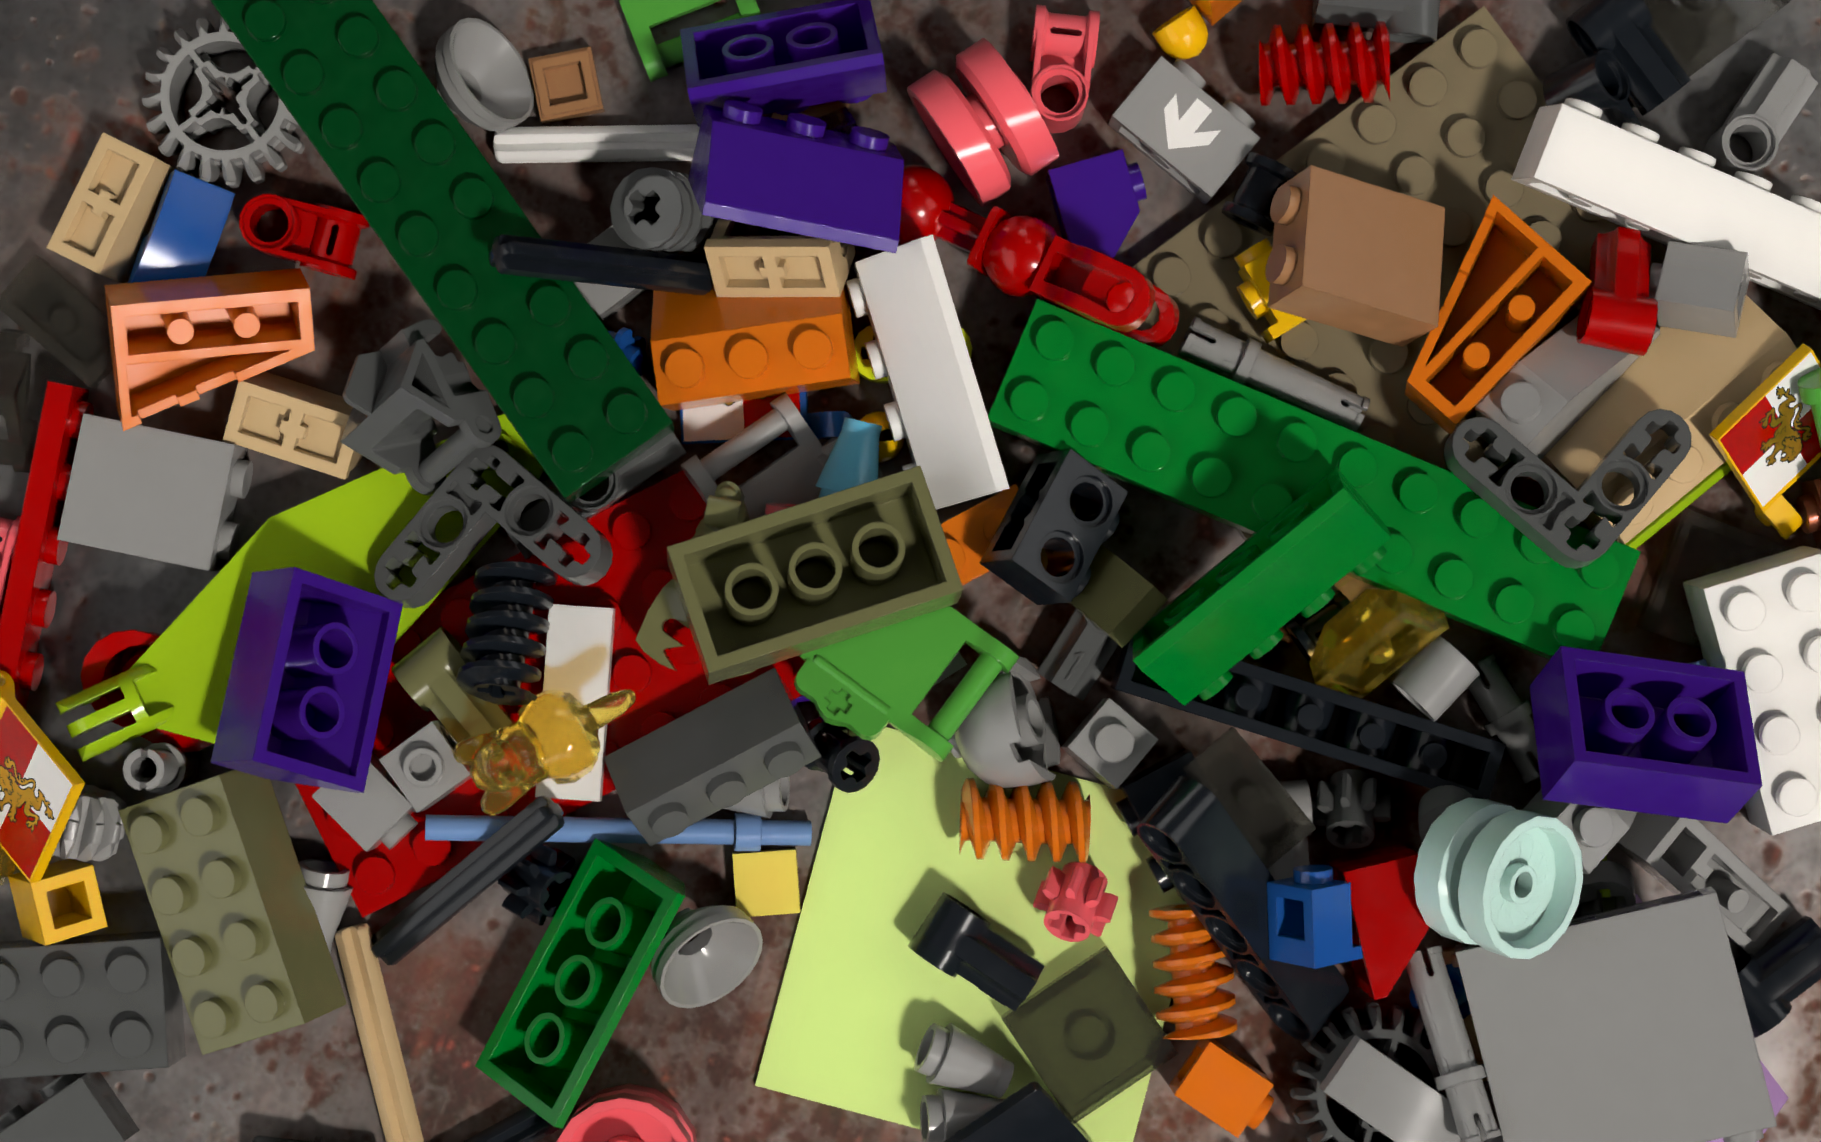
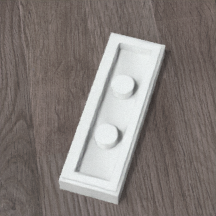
M553 604L552 608L549 609L548 622L550 626L546 640L535 797L548 796L554 799L602 801L605 765L603 757H605L616 608Z

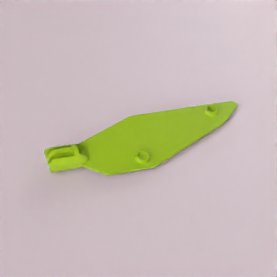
M505 414L497 416L501 425V435L495 442L503 444L510 456L540 479L544 471L540 463ZM443 440V441H441V442L435 444V445H436V448H438V447H439L441 444H443L446 440ZM488 467L483 471L481 477L486 481V484L497 490L504 497L507 498L508 494L514 490L513 487L497 475L496 470ZM380 468L268 518L129 670L55 702L61 715L88 705L119 689L123 692L125 699L67 725L66 728L71 738L85 734L130 713L133 714L136 720L134 724L109 733L79 748L77 751L82 762L156 728L215 744L252 572L297 567L383 596L375 583L374 573L376 564L386 549L432 495H424L417 492L408 482L405 473L394 475L386 469ZM460 511L448 512L439 519L435 530L439 543L453 541L459 536L464 522ZM499 523L492 527L433 599L417 608L402 607L395 644L501 526ZM423 543L418 547V550L428 555L427 557L432 561L439 557V554L426 547ZM404 566L398 574L402 578L403 584L409 588L417 580L412 569L408 566Z

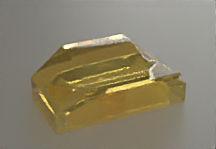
M1367 588L1324 624L1309 662L1315 684L1354 697L1364 698L1449 628L1445 613L1395 590Z

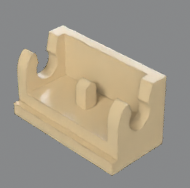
M102 133L46 248L121 284L128 283L142 239L150 232L168 175L178 169L106 133Z
M718 219L711 238L705 242L704 250L717 297H840L855 256L854 245L811 236H730L734 230L735 221Z
M268 372L260 373L238 383L223 441L344 480L349 477L350 471L358 466L363 458L361 454L340 442L353 408L344 401L343 396Z

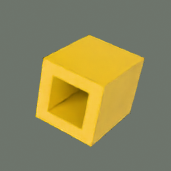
M75 859L50 863L41 881L30 883L22 872L8 876L23 938L46 946L108 927L92 864Z

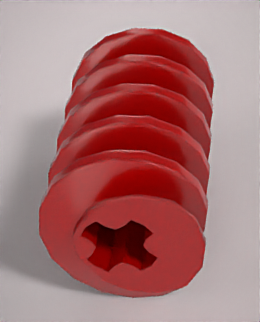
M1385 21L1376 22L1370 40H1365L1359 22H1351L1344 41H1339L1333 23L1324 24L1318 42L1313 41L1307 24H1299L1293 42H1287L1281 25H1273L1267 43L1259 41L1261 106L1270 105L1276 87H1280L1286 105L1296 104L1302 87H1306L1313 105L1322 103L1327 86H1332L1338 104L1347 103L1353 85L1358 86L1364 103L1373 102L1379 84L1384 85L1390 100V34Z

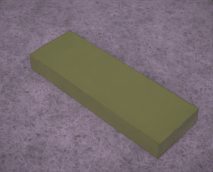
M1101 544L1090 565L1091 577L1088 584L1069 603L1123 648L1168 599L1154 585ZM1042 548L1041 563L1046 570L1048 557L1045 549Z

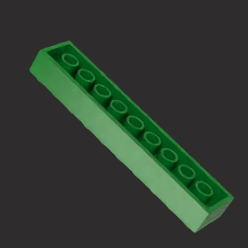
M1039 299L1036 300L988 414L990 425L994 428L1052 452L1072 449L1104 474L1250 535L1256 533L1326 474L1337 467L1384 522L1391 535V539L1383 545L1387 550L1386 555L1375 566L1360 576H1356L1352 570L1346 575L1548 660L1552 658L1560 646L1600 651L1641 553L1639 550L1615 541L1603 555L1588 566L1577 569L1564 567L1550 558L1452 472ZM1513 498L1517 505L1524 509H1538ZM1579 525L1573 528L1567 527L1571 535L1566 542L1571 548L1576 550L1583 544L1589 546L1584 540L1589 532L1588 529Z

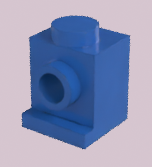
M1328 865L1297 866L1293 868V877L1267 882L1270 960L1317 969L1363 958L1361 945L1353 944L1351 882L1334 880L1333 867Z

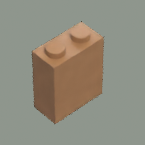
M1310 165L1277 188L1270 208L1271 219L1275 222L1273 248L1268 257L1265 271L1266 279L1270 282L1268 308L1400 347H1404L1438 327L1445 207Z

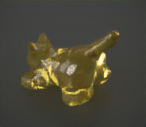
M625 689L609 693L584 705L571 693H565L561 690H547L537 694L536 700H532L528 705H523L518 710L519 718L516 722L494 731L466 738L456 744L453 753L455 760L460 764L470 765V776L476 787L486 790L480 801L482 811L494 816L507 810L530 789L546 779H552L556 784L575 783L591 772L598 761V753L601 750L598 729L625 713L634 704L636 693Z

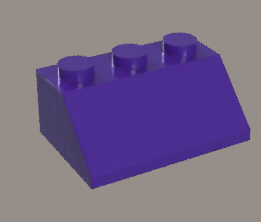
M836 0L680 29L687 90L698 127L701 124L705 104L723 108L724 101L726 100L742 101L763 109L762 115L775 112L780 115H788L790 113H801L808 109L809 106L829 102L858 103L868 99L873 94L887 92L883 53L870 0Z
M726 100L724 101L723 108L705 104L688 176V181L702 215L896 253L900 236L904 159L894 143L889 142V135L861 126L852 127L850 134L827 130V123L825 121L798 113L788 114L787 121L762 116L763 109L742 101Z
M297 567L252 572L210 763L265 779L364 793L403 604Z

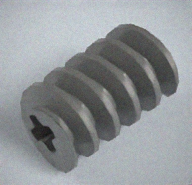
M655 167L638 169L623 178L614 191L610 206L612 225L619 238L629 246L643 250L682 255H693L705 251V242L711 238L715 225L720 218L701 214L688 181L689 174Z

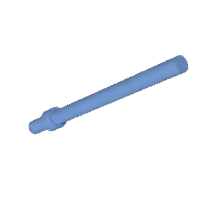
M734 813V819H702L687 827L682 833L666 838L656 844L733 845L734 851L760 852L761 845L811 846L812 823L810 820H762L761 816ZM426 815L425 840L486 841L515 816ZM563 817L564 826L545 841L593 843L594 839L597 838L608 843L648 844L629 818Z

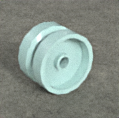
M1470 797L1448 806L1431 824L1419 848L1414 873L1416 904L1426 925L1443 937L1465 944L1479 945L1486 951L1516 959H1531L1548 951L1566 932L1578 907L1583 883L1581 850L1572 830L1560 820L1532 811L1516 810L1510 805L1488 799Z

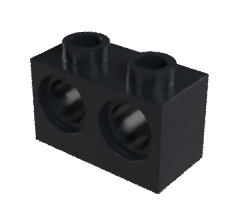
M1072 449L1037 454L985 551L980 564L1036 605L1069 603L1088 584L1091 577L1090 565L1101 544L1108 540L1116 530L1120 520L1118 511L1128 491ZM1071 493L1073 494L1076 500L1075 515L1073 514L1070 507ZM1042 548L1045 549L1048 557L1046 570L1041 563Z

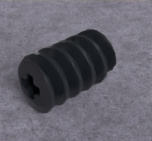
M518 561L490 563L476 570L473 583L478 591L471 596L469 608L473 616L468 618L465 626V633L469 640L463 643L460 654L465 665L459 668L456 677L460 688L470 695L498 705L518 706L536 702L537 696L530 691L520 688L521 683H535L541 679L542 672L538 668L526 664L525 659H537L545 655L546 647L542 643L529 639V635H540L547 633L550 623L546 619L533 614V611H544L552 608L554 599L551 595L537 590V587L555 585L558 578L557 573L545 566Z

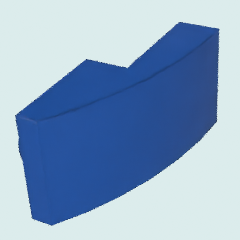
M178 170L171 172L168 175L150 232L142 239L128 283L205 276L225 226L235 193Z

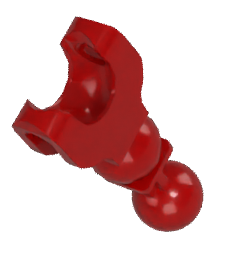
M922 165L904 166L900 245L933 234L934 241L941 239L969 252L967 265L989 277L992 284L1005 294L1018 297L1037 295L1058 308L1154 348L1165 344L1175 333L1179 322L1178 305L1174 299L1160 288L1154 286L1149 279L1136 269L1098 251L1059 237L1054 227L1041 218L1028 215L1013 217L997 206L990 210L987 218L955 204L948 182L937 171ZM1154 302H1156L1159 308V321L1152 328L1142 331L1136 330L1146 320Z

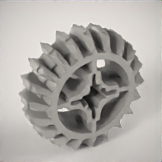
M206 17L198 18L196 20V28L199 37L193 39L187 32L179 28L175 30L174 37L182 48L176 54L164 47L157 49L156 55L168 64L165 72L157 70L145 72L146 80L161 88L160 93H149L143 96L142 104L148 109L162 111V113L152 117L146 123L147 129L155 135L168 133L161 140L158 149L166 157L180 153L176 167L185 174L193 172L200 165L199 179L214 184L222 170L225 184L231 188H238L242 181L243 168H245L253 182L256 184L263 183L265 181V171L262 163L268 161L277 171L283 172L288 168V165L279 152L285 146L297 154L304 152L305 145L293 136L296 128L301 129V127L280 98L277 112L268 129L265 127L260 118L259 107L262 100L272 92L270 84L258 67L252 69L248 65L236 73H225L216 66L212 58L224 53L246 52V50L222 17L219 23V32L215 31L214 26ZM195 73L202 84V94L196 105L188 110L191 117L185 120V91ZM215 79L228 89L231 88L238 93L236 96V100L240 105L238 109L247 122L224 108L226 102L222 96L223 91L217 85ZM235 127L247 137L251 144L233 150H215L200 145L197 140L207 132L215 135L225 128Z

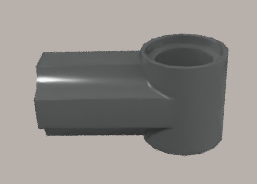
M1313 0L1312 27L1323 28L1325 23H1333L1335 29L1348 30L1351 22H1359L1362 32H1373L1377 21H1385L1391 42L1406 44L1433 43L1437 41L1440 0Z
M1075 608L1036 672L1065 692L1084 701L1118 647V644Z

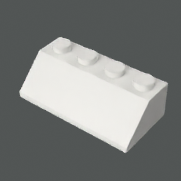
M933 234L898 246L896 253L884 251L855 262L853 268L857 278L847 280L846 286L856 318L868 315L875 340L864 343L875 380L883 377L888 379L894 399L893 402L883 404L889 428L894 441L906 438L913 463L902 466L903 471L921 466L936 510L1009 489Z

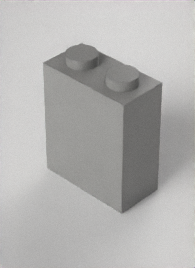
M83 413L57 540L206 571H220L224 566V561H230L236 554L239 543L240 525L233 523L237 499L246 498L252 481L253 462L246 460L248 448L143 425H137L123 431L119 420Z

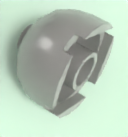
M1019 657L1009 673L1000 671L949 740L954 746L951 750L955 758H963L968 769L986 784L997 785L1002 788H1016L1053 781L1056 777L1054 773L1048 771V767L1060 764L1061 756L1059 732L1054 709L1049 696L1041 698L1039 702L1037 701L1030 682L1041 679V677L1027 658Z

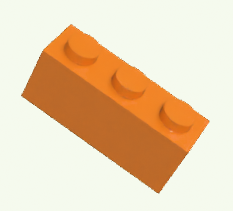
M713 281L712 290L705 295L653 290L650 343L658 402L663 408L677 411L779 396L785 392L793 394L860 384L846 283L840 297H717Z

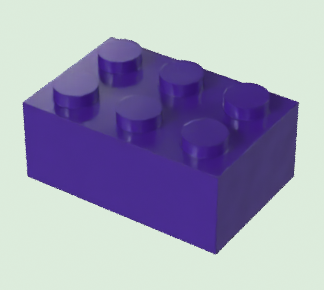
M1560 646L1530 685L1543 800L1727 824L1763 786L1744 671Z

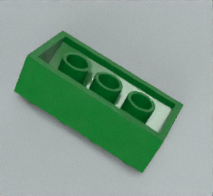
M1335 467L1154 615L1133 637V662L1142 672L1184 706L1197 695L1203 701L1208 700L1229 683L1233 677L1229 669L1249 654L1255 660L1270 651L1284 636L1280 628L1298 613L1308 618L1322 609L1336 593L1331 587L1352 570L1356 576H1360L1375 566L1387 553L1386 548L1383 546L1391 539L1387 526L1340 470Z
M595 838L475 1067L553 1127L563 1129L686 896L684 882L644 855Z

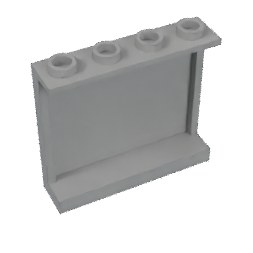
M1712 887L1572 918L1566 932L1548 951L1531 959L1508 958L1486 951L1481 946L1464 943L1455 945V953L1504 1142H1707L1723 1138L1724 1142H1756L1764 1138L1762 1129L1777 1126L1717 892Z

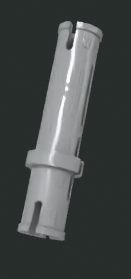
M1194 317L1185 333L1184 339L1186 340L1179 347L1178 355L1186 356L1228 376L1230 380L1250 386L1266 395L1354 432L1358 430L1365 417L1361 412L1362 410H1368L1370 398L1357 395L1262 350V342L1252 337H1249L1245 342L1201 321L1202 319Z
M1440 945L1427 948L1422 953L1420 950L1413 954L1406 966V970L1440 1073L1439 1077L1434 1078L1438 1091L1445 1090L1460 1137L1459 1142H1481L1502 1136L1500 1129L1497 1127L1482 1081L1483 1078L1487 1077L1484 1064L1477 1065L1442 955V947Z

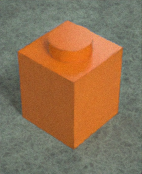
M1213 1038L1200 1039L1169 1084L1176 1097L1237 1138H1239L1246 1126L1253 1130L1256 1129L1264 1120L1274 1102V1097L1268 1094L1274 1086L1269 1077Z

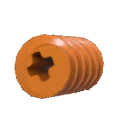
M974 778L965 779L961 789L959 854L965 841H971L976 859L984 860L990 843L996 842L1002 860L1009 861L1016 843H1022L1028 861L1035 862L1041 845L1048 844L1053 861L1061 862L1067 845H1073L1079 863L1087 862L1091 826L1090 794L1086 800H1083L1077 782L1070 781L1067 783L1061 799H1057L1051 781L1041 783L1035 798L1031 797L1028 786L1013 788L1010 797L1007 798L1001 786L990 784L984 797H980Z
M1188 904L1167 905L1149 910L1150 917L1168 922V929L1151 936L1152 943L1170 948L1169 955L1152 962L1153 968L1171 973L1172 980L1154 987V994L1173 999L1172 1006L1156 1012L1157 1020L1175 1024V1031L1162 1036V1038L1171 1040H1200L1220 1038L1237 1030V1019L1219 1013L1236 1004V995L1233 992L1217 987L1234 979V968L1215 962L1226 957Z

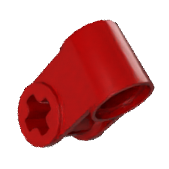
M262 194L253 197L244 205L240 213L239 228L243 238L250 246L268 256L298 263L299 266L313 271L355 281L357 270L352 265L361 230L369 228L370 225L363 215L318 203L313 205L276 194ZM274 209L283 210L288 218V229L285 235L274 242H263L258 234V222L261 216Z

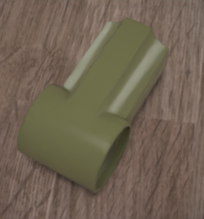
M441 626L394 664L391 670L410 697L425 711L429 712L431 710L463 751L475 762L505 739L518 725L502 705L479 699L460 688L456 677L459 668L465 665L460 656L462 645L448 630Z

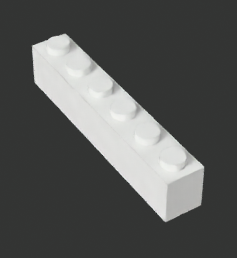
M1566 98L1564 104L1539 107L1511 180L1622 227L1641 231V235L1667 246L1669 241L1748 252L1750 281L1821 310L1820 202L1798 195H1792L1789 201L1770 193L1773 184L1762 177L1742 171H1736L1733 177L1715 169L1714 166L1717 160L1704 152L1680 147L1677 153L1657 144L1660 135L1648 128L1633 123H1623L1622 127L1619 128L1600 120L1603 111L1590 103Z

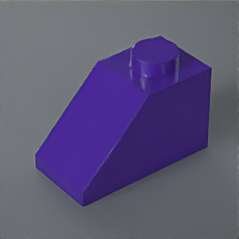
M1123 149L1048 170L1045 179L1062 238L1114 259L1140 212L1138 201L1147 199L1138 163L1127 164Z

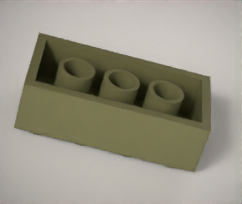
M921 466L667 547V562L708 685L957 604L964 590Z
M233 770L118 810L202 1055L305 1024L347 1004L316 911L304 889L307 885L270 779Z

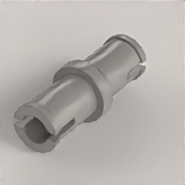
M1492 653L1477 663L1489 681L1490 686H1487L1479 675L1467 688L1488 720L1484 725L1490 737L1497 735L1501 743L1506 744L1505 750L1520 772L1521 779L1524 783H1528L1540 777L1539 770L1527 753L1531 751L1538 761L1534 722L1530 717V714L1533 713L1532 706L1528 700L1520 701L1496 662L1495 655Z
M166 742L154 743L144 749H137L127 756L123 765V775L128 785L136 790L145 788L152 793L165 794L194 782L200 769L199 759L194 752H183L175 744Z

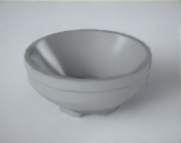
M468 17L453 24L439 37L434 61V74L437 80L436 90L452 113L460 116L466 123L496 132L517 126L530 116L534 106V91L528 69L518 51L498 29L485 21Z
M711 905L695 910L686 908L678 912L652 959L651 974L658 991L669 1004L678 1008H695L717 1001L739 986L753 970L762 951L763 938L761 931L743 910L734 906ZM697 934H699L694 940H692V941H690L689 943H687V942H688L689 940H691L694 936H696Z

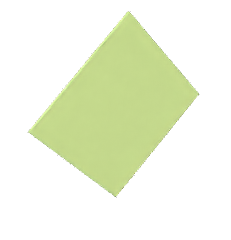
M885 727L876 739L870 740L878 748L880 756L878 771L873 780L865 788L857 792L846 793L834 787L755 1086L921 1130L920 1105L922 1096L935 1095L938 1088L1006 1099L1030 1082L1035 1081L1040 1084L1092 1142H1133L1165 1024L1164 1021L1156 1019V1012L1168 1008L1171 998L1154 994V987L1172 980L1171 973L1153 968L1152 963L1159 958L1169 955L1170 948L1151 942L1152 935L1168 929V922L1150 917L1149 910L1161 906L1187 903L1178 896L1174 888L1163 893L1145 860L1151 857L1152 854L1139 835L1133 837L1115 804L1126 798L1122 789L1108 788L1103 784L1048 770L1056 775L1051 783L1053 784L1057 799H1061L1065 787L1070 781L1077 782L1083 800H1086L1090 794V845L1086 863L1097 867L1108 879L1105 893L1118 896V902L1111 922L1105 923L1100 937L1090 933L1087 939L1080 942L1065 941L1047 930L1044 925L1046 911L1033 907V903L1041 881L1046 880L1050 867L1054 866L1062 871V868L1067 863L1079 862L1074 846L1067 845L1061 862L1053 861L1048 844L1041 845L1035 862L1028 861L1022 843H1016L1009 861L1002 860L996 842L990 843L984 860L976 859L971 841H965L959 854L960 800L964 781L966 778H974L980 797H984L989 784H986L969 770L963 758H955L951 751L943 762L938 761L923 751L899 730ZM849 730L850 736H857L854 732ZM846 767L845 769H843V771H845L849 775L853 774V772L847 769ZM1041 784L1028 786L1032 798L1036 797ZM1003 788L1007 798L1010 797L1013 788ZM943 892L951 895L980 914L991 923L989 928L1044 964L1045 967L1035 986L1015 1012L979 990L978 987L960 975L952 977L939 970L908 947ZM933 1023L943 1027L952 1023L1003 1056L1004 1059L1014 1063L1012 1079L1001 1098L990 1094L985 1095L929 1084L926 1082V1075L914 1070L915 1059L921 1041Z

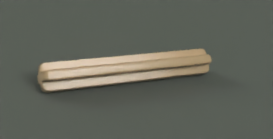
M363 923L341 928L335 933V941L386 1142H424L379 960L371 951L373 946L371 929L368 924Z

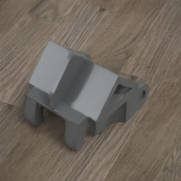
M433 319L421 320L405 329H401L379 351L360 354L355 358L343 391L344 401L353 408L340 441L394 475L405 473L410 485L417 492L424 495L434 494L451 470L477 448L491 446L501 435V425L487 390H480L472 383L464 362H458L453 353L450 352L444 356H436L427 343L433 340L442 330L439 322ZM433 418L447 427L459 425L460 429L436 448L433 437L439 431Z

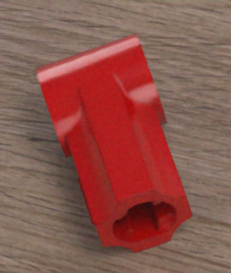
M1617 227L1611 232L1597 234L1591 246L1589 279L1592 282L1584 296L1577 322V343L1637 356H1644L1648 351L1656 327L1658 302L1656 299L1649 298L1651 244L1641 237V231Z

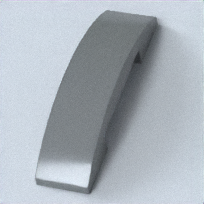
M1356 1034L1318 1087L1394 1142L1460 1141L1447 1097ZM1498 1136L1481 1142L1504 1141L1502 1136Z

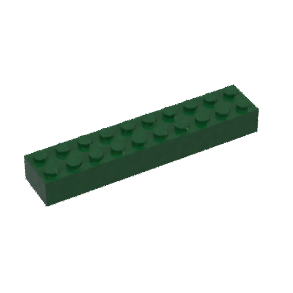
M210 0L568 504L578 499L674 431V425L670 417L573 282L500 274L496 267L490 265L488 254L492 251L493 239L502 234L541 238V236L373 0Z

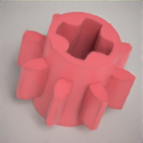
M1070 862L1062 868V871L1054 866L1050 867L1046 880L1041 881L1033 907L1046 911L1044 925L1051 934L1065 941L1080 942L1087 939L1090 933L1097 937L1102 935L1105 923L1111 922L1118 902V896L1105 893L1108 879L1097 867L1088 863Z

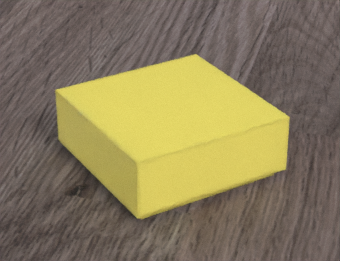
M797 848L732 853L736 908L743 910L749 917L801 912Z

